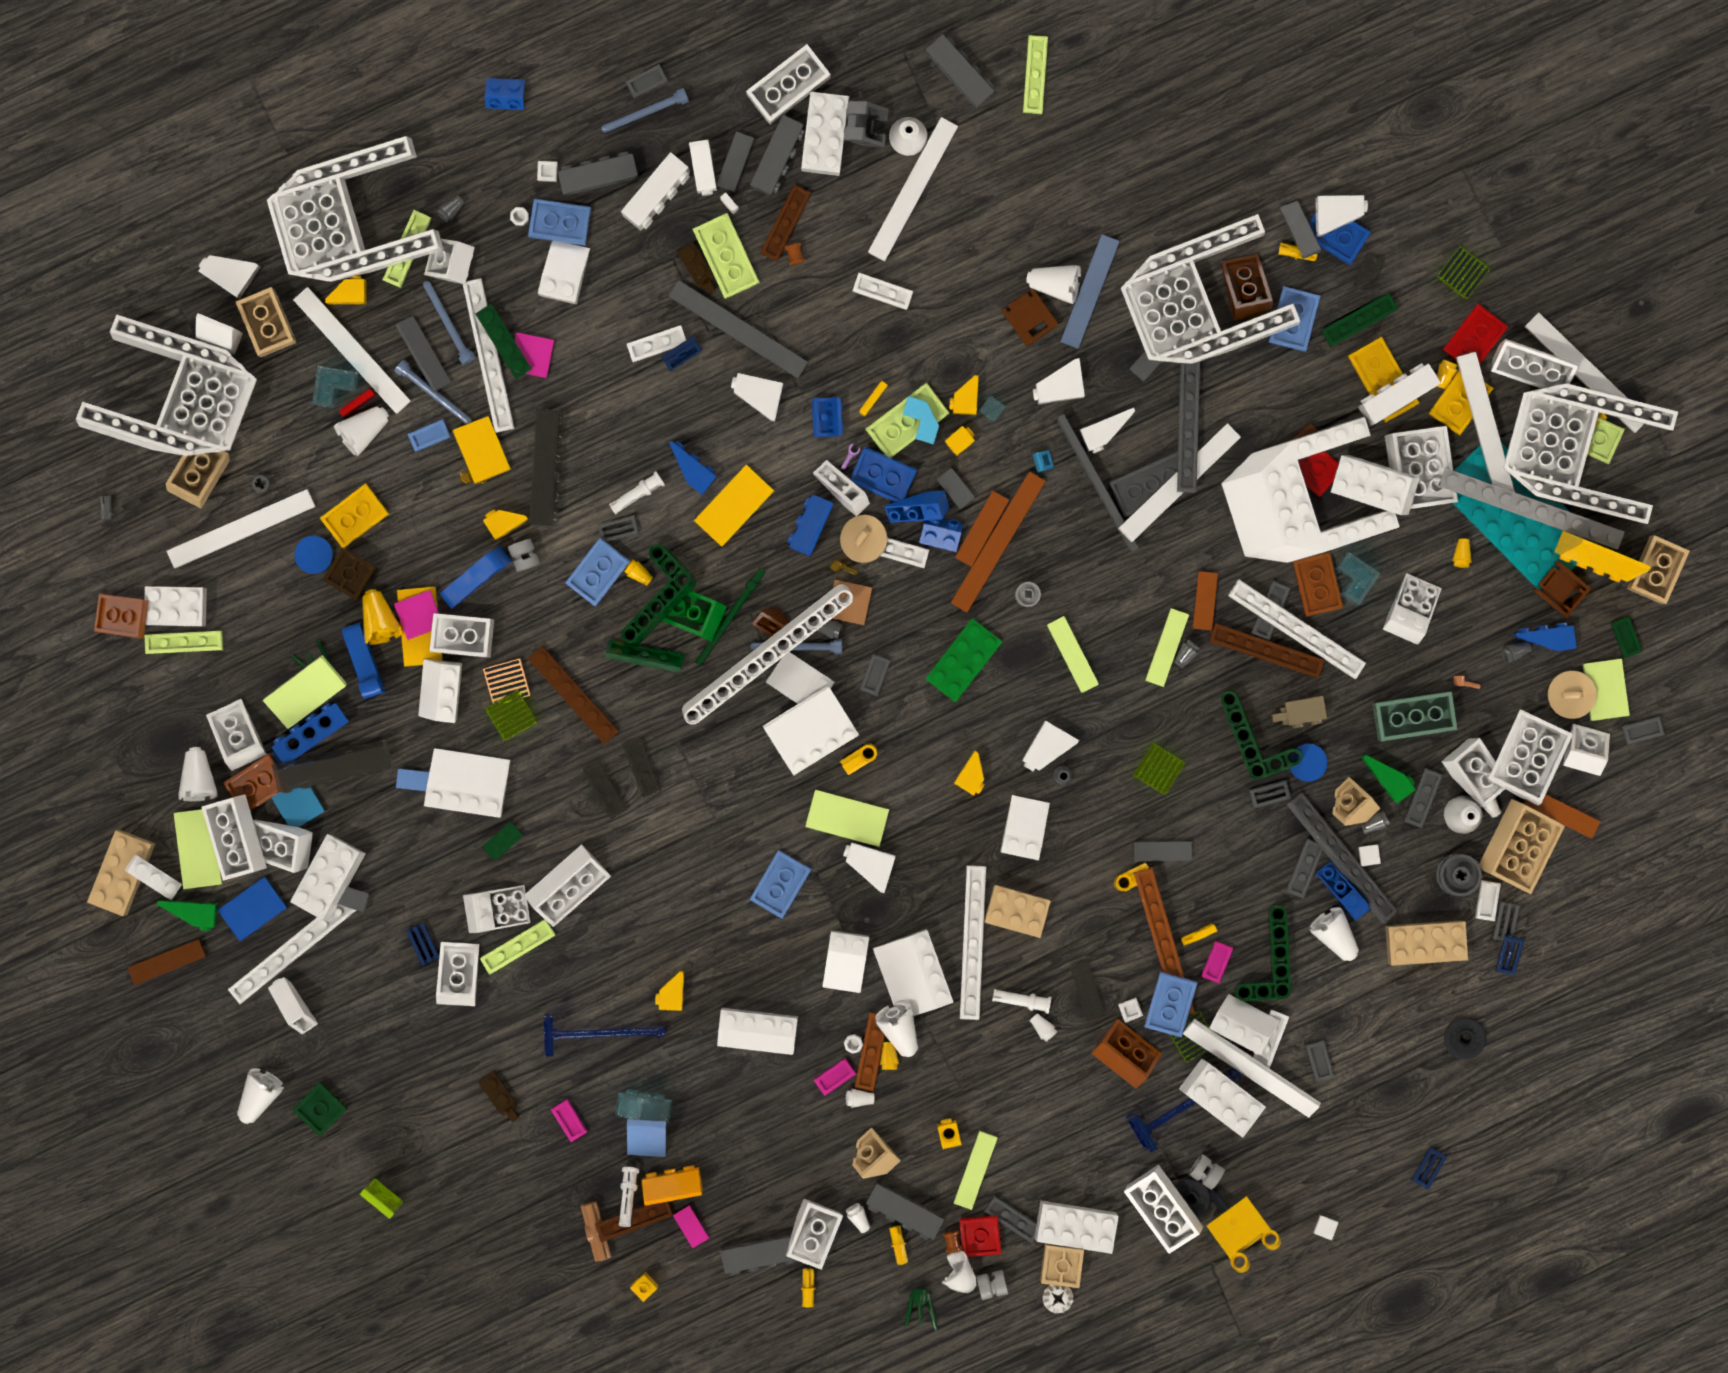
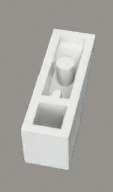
M1129 409L1081 429L1079 432L1087 451L1097 453L1104 450L1103 446L1112 439L1132 416L1135 409Z
M826 460L813 472L818 480L855 516L859 515L870 504L866 493L829 461Z

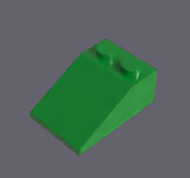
M674 590L669 593L670 599L674 597ZM690 591L662 621L712 642L727 606Z

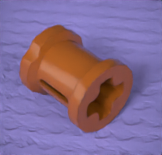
M794 243L784 247L790 259L789 266L806 262L801 253V243Z
M959 1230L942 1233L946 1241V1253L963 1250L959 1244Z

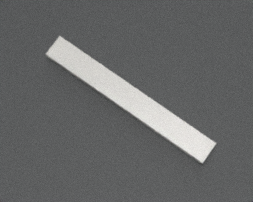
M942 117L940 118L868 251L869 254L885 262L956 132L957 125Z
M482 279L467 281L463 284L495 433L512 430L515 428L498 351L475 313L487 306Z
M308 287L293 299L396 414L411 402Z
M1537 313L1526 324L1525 328L1554 356L1578 364L1574 375L1588 389L1628 399L1540 313ZM1619 418L1633 433H1636L1644 425Z
M1476 352L1456 357L1491 484L1515 493L1510 473L1503 468L1506 459Z
M1228 423L1198 451L1197 479L1241 438ZM1177 472L1118 528L1130 542H1133L1182 494V492H1177Z
M308 489L167 550L174 569L316 506Z
M1238 580L1228 595L1230 598L1352 678L1356 679L1366 663L1241 580Z
M967 865L960 1019L979 1020L986 866Z
M338 904L329 921L321 920L317 917L228 989L239 1004H242L356 910Z
M1196 1019L1184 1030L1183 1034L1308 1118L1320 1107L1319 1101Z

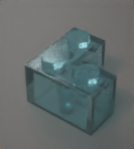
M318 366L312 405L334 409L337 390L356 393L359 374L353 371Z
M1350 552L1344 554L1335 568L1351 579L1341 593V596L1356 606L1361 604L1381 574Z
M627 1089L626 1092H618L615 1115L634 1120L665 1121L669 1123L672 1100L665 1098V1095L660 1093H653V1096L648 1093L638 1094L637 1090Z

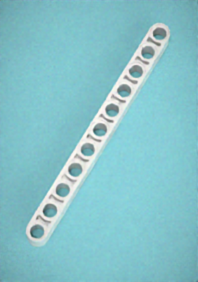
M844 584L834 587L689 700L682 708L686 722L688 724L700 722L849 606L853 601V595L849 588ZM841 593H847L845 598H839ZM825 605H832L829 610H823ZM817 616L815 621H808L810 617ZM796 628H802L800 633H793ZM787 640L784 645H778L779 641ZM765 652H772L769 657H763ZM750 664H757L755 668L748 669ZM741 675L738 681L733 680L734 676ZM726 687L724 692H717L719 688ZM705 699H711V702L708 704L702 703ZM689 711H696L693 716L687 715Z

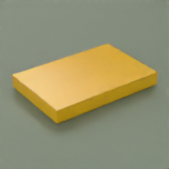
M1458 370L1428 413L1459 436L1473 418L1460 370ZM1485 383L1486 391L1489 395L1493 388Z
M489 416L453 430L474 484L510 470Z
M365 483L320 517V519L340 546L346 548L387 517L389 513Z

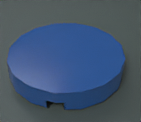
M308 536L297 544L295 561L304 572L319 574L330 567L333 561V550L330 543L324 538Z
M1314 744L1297 746L1303 752V759L1300 764L1290 768L1291 773L1302 781L1311 782L1319 779L1327 768V758L1324 751ZM1292 752L1289 757L1290 760L1298 761L1299 754Z

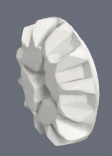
M1049 1285L1043 1293V1303L1049 1311L1055 1314L1064 1313L1070 1309L1073 1303V1293L1069 1287ZM1052 1293L1056 1295L1062 1294L1061 1298L1064 1304L1059 1301L1054 1303L1055 1298Z

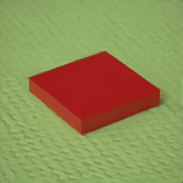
M998 1215L959 1219L962 1249L967 1257L1002 1254Z

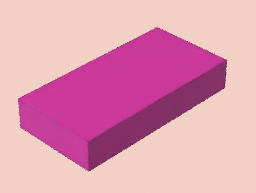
M1215 941L1201 977L1219 984L1233 948Z
M844 1058L815 1078L814 1082L825 1096L856 1075L846 1058Z
M568 1099L551 1109L570 1142L588 1132Z
M690 1205L673 1214L692 1248L709 1239L708 1234Z

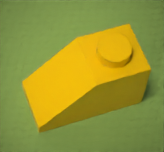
M361 276L344 279L326 298V303L328 305L367 304L366 280L361 279Z
M974 375L954 393V398H950L949 409L953 410V414L976 415L978 376Z
M494 509L485 515L486 519L483 522L494 539L499 540L529 519L524 515L501 510L496 512Z
M976 751L973 752L954 782L973 796L975 793L979 794L985 786L982 783L984 777L979 754Z
M679 971L659 990V993H656L655 1005H659V1010L682 1011L684 971Z

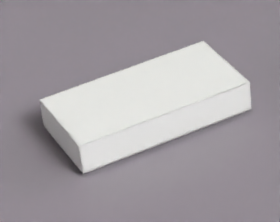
M1481 880L1475 918L1495 921L1501 883Z

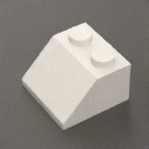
M441 239L444 250L429 254L424 275L465 284L473 258L474 247L458 241Z
M1573 724L1570 731L1573 735L1564 753L1563 766L1600 776L1608 762L1610 734Z

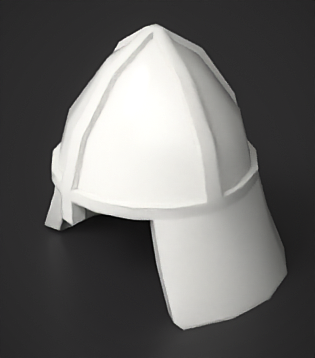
M963 1251L948 1254L947 1259L954 1270L949 1277H945V1281H942V1284L958 1292H972L976 1286V1276L967 1255Z

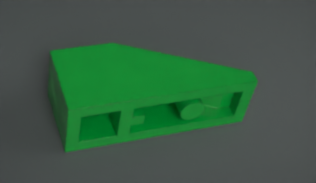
M1367 755L1361 756L1394 803H1399L1416 790L1413 787L1415 782L1409 775L1405 776L1403 773Z
M157 901L158 906L192 926L200 927L199 930L211 931V928L217 927V903Z

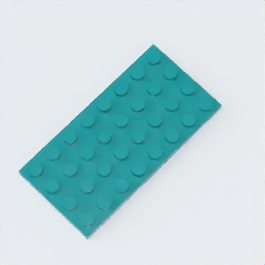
M1501 442L1506 459L1508 448ZM1479 445L1454 471L1491 484L1481 445ZM1510 474L1515 493L1570 512L1561 502L1535 496ZM1457 493L1458 502L1452 504L1535 588L1541 590L1538 583L1551 567L1558 569L1555 564L1556 561L1562 563L1570 571L1576 566L1577 561L1571 559L1569 563L1559 559L1560 554L1554 552L1563 530ZM1580 537V538H1582V539H1585V540L1590 541V542H1592V543H1595V544H1597V545L1599 544V543L1594 542V541H1591V540H1589V539Z

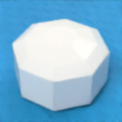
M515 207L511 211L510 220L516 226H524L529 221V213L523 207Z
M856 1034L847 1036L844 1041L845 1049L852 1054L860 1052L863 1046L861 1037Z

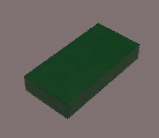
M1629 616L1610 623L1623 659L1643 652Z
M510 822L482 848L496 861L524 835Z

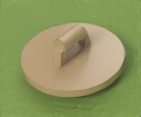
M859 515L850 519L843 527L840 536L841 547L844 553L853 561L860 563L872 562L884 552L888 539L884 525L877 518L870 515Z
M1563 672L1553 679L1548 689L1550 706L1557 714L1565 718L1575 719L1586 715L1591 711L1596 702V687L1593 681L1582 672Z

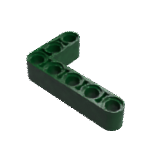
M655 544L649 549V557L670 580L624 627L621 637L626 643L640 644L696 585V578L670 549L659 544ZM660 550H662L663 554L660 558H658L657 554ZM672 563H675V569L671 572L670 566ZM685 576H687L688 581L685 585H683L682 580ZM674 590V597L670 599L669 593ZM658 604H661V610L657 612L656 607ZM647 617L648 624L644 626L643 620ZM634 631L635 637L631 640L630 634Z
M1232 689L1222 694V706L1248 772L1253 779H1262L1300 764L1303 759V752L1297 747H1292L1263 758L1239 694ZM1226 694L1234 695L1235 702L1233 704L1226 702ZM1240 712L1242 720L1234 721L1232 713ZM1247 730L1249 738H1240L1239 731ZM1249 747L1254 748L1256 756L1249 757L1246 754V749ZM1297 752L1299 760L1291 761L1289 753ZM1279 759L1281 767H1272L1271 760ZM1256 765L1261 766L1263 774L1256 775L1253 772V767Z
M1274 904L1268 909L1271 981L1238 983L1234 988V995L1241 1001L1281 1000L1288 998L1291 994L1287 911L1281 905ZM1280 908L1282 916L1276 919L1273 917V911ZM1278 927L1283 929V935L1279 938L1274 936V930ZM1277 947L1284 948V954L1280 957L1275 955ZM1284 966L1285 973L1278 976L1276 974L1277 967ZM1280 985L1286 986V992L1283 995H1278L1277 988ZM1261 986H1266L1267 993L1264 996L1258 995V989ZM1242 987L1248 989V994L1245 997H1240L1238 994L1239 989Z

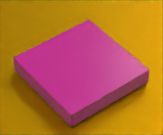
M516 332L515 342L532 368L526 374L547 378L554 340Z
M431 590L394 604L407 640L432 631L433 613L439 614Z

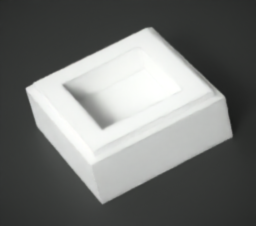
M538 161L537 181L557 182L558 162Z
M727 193L721 196V201L731 213L734 214L739 210Z
M1378 844L1358 847L1361 866L1381 864Z
M1136 997L1118 1004L1125 1023L1143 1016Z
M1320 1215L1313 1233L1332 1240L1339 1222Z

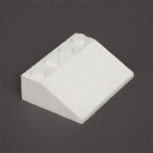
M1447 426L1385 435L1389 468L1419 477L1410 509L1458 502L1456 492L1438 486L1444 468L1453 470Z
M826 686L763 725L764 730L793 775L859 735L829 686Z
M1520 709L1488 779L1518 797L1538 806L1545 797L1573 734Z
M434 748L424 806L501 818L510 760Z
M927 929L873 948L894 1007V1003L897 1002L909 1003L913 1016L954 1003Z

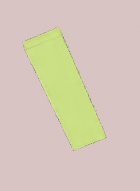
M1028 36L1023 113L1042 114L1048 43V37Z
M413 210L401 239L426 232L432 218ZM414 259L389 266L383 281L401 288Z
M1170 609L1145 681L1164 687L1189 614Z
M1063 616L1047 624L1081 693L1099 685L1065 617Z
M222 631L144 635L145 654L223 650Z
M544 919L484 955L480 960L490 975L556 934L550 924Z
M979 1131L953 1202L954 1204L972 1210L998 1137Z

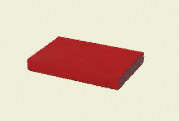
M1477 304L1442 350L1456 361V357L1476 352L1480 365L1508 326Z
M1325 451L1298 460L1305 485L1320 497L1334 481L1339 463Z

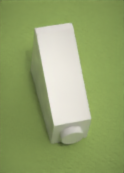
M709 141L690 142L689 146L697 192L702 193V196L712 195L713 191H717Z
M1364 195L1317 196L1315 199L1316 237H1321L1364 216V212H1367L1368 203L1367 200H1364Z
M211 255L208 258L205 257L199 264L200 273L239 299L261 269L256 263Z
M1079 358L1071 361L1035 385L1036 389H1033L1034 400H1038V404L1085 397Z
M739 373L737 377H733L731 388L734 389V394L769 420L775 422L783 383Z
M1044 721L1022 759L1025 762L1024 766L1031 771H1034L1035 768L1041 770L1076 745L1079 740Z
M851 842L850 846L846 845L843 855L847 857L846 862L876 889L884 893L896 856Z
M286 978L277 979L268 987L289 1026L304 1034L318 1024L292 983Z

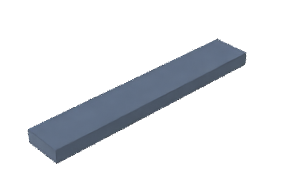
M1101 235L1060 343L1076 349L1079 348L1118 247V240Z

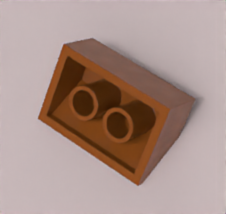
M1118 1018L1102 1036L1091 1053L1136 1089L1149 1077L1162 1055L1161 1052Z

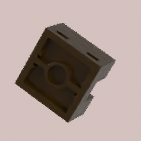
M342 547L323 581L352 599L359 601L378 567Z

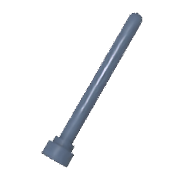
M684 88L676 90L677 92L670 98L603 125L601 127L602 132H609L675 103H682V105L688 103L689 100Z
M424 281L423 286L460 352L459 360L461 364L466 365L476 357L472 351L466 349L431 283Z
M404 359L395 368V373L399 376H407L466 425L472 422L470 417L439 392H433L429 384L411 371L410 364Z
M834 639L830 643H800L792 650H830L834 654H842V639ZM752 643L750 648L755 650L763 643Z

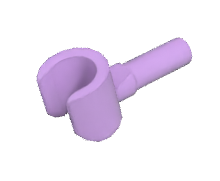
M853 444L849 446V454L841 466L842 469L845 470L852 458L859 454L860 447L856 453H853L851 451Z

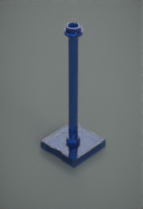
M544 1014V1049L546 1057L554 1056L553 1041H557V1039L657 1035V1038L664 1037V1025L660 1024L653 1028L557 1031V1029H553L552 1015Z
M1230 1069V1074L1226 1076L1231 1081L1235 1080V1082L1242 1078L1236 1069ZM1189 1098L1149 1124H1143L1140 1117L1133 1113H1130L1125 1118L1144 1150L1153 1152L1158 1148L1150 1136L1151 1131L1195 1105L1196 1102Z

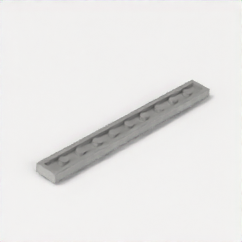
M1444 468L1438 484L1439 487L1617 550L1624 535V531Z

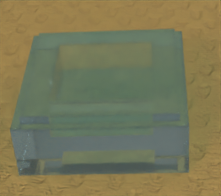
M990 395L979 412L995 422L1006 406Z

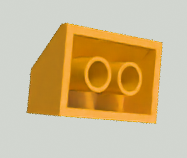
M694 1165L685 1166L681 1171L668 1169L664 1171V1174L657 1175V1172L645 1174L646 1177L642 1178L645 1205L700 1196L703 1193L699 1167L695 1168Z

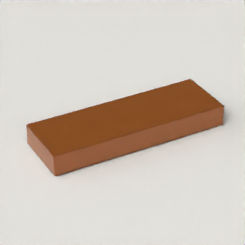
M1198 571L1192 629L1212 631L1218 573Z

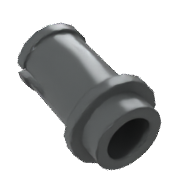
M100 496L101 514H99V517H101V520H113L112 496Z

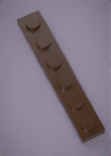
M1216 623L1209 639L1211 643L1315 678H1319L1324 663L1323 659Z
M543 646L528 658L603 744H606L619 732Z

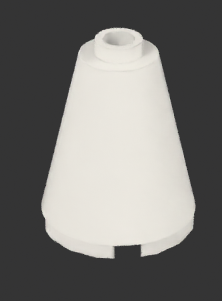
M904 117L892 125L889 140L893 149L905 156L915 155L921 152L926 145L927 130L918 119Z
M1078 265L1033 268L1027 274V283H1029L1030 288L1074 304L1080 287L1078 277H1081V268Z
M376 406L338 422L334 425V429L338 436L341 435L342 442L353 455L358 456L387 424V417L389 415L383 407L379 408Z
M200 747L189 748V751L185 753L178 794L180 800L183 798V801H204L206 796H210V799L218 796L206 753Z
M1457 796L1447 803L1444 810V819L1448 827L1453 831L1461 834L1470 833L1482 821V808L1470 796Z
M1340 907L1329 909L1331 913L1327 915L1322 913L1311 923L1310 927L1312 929L1310 931L1342 960L1352 961L1358 955V946L1344 911Z
M906 1002L894 1003L895 1007L889 1008V1006L884 1007L875 1016L876 1024L901 1056H913L918 1050L912 1008Z
M257 1068L251 1069L248 1072L237 1112L239 1120L246 1124L254 1123L284 1089V1087H281L283 1083L276 1076L267 1071L265 1074L260 1073L261 1069Z

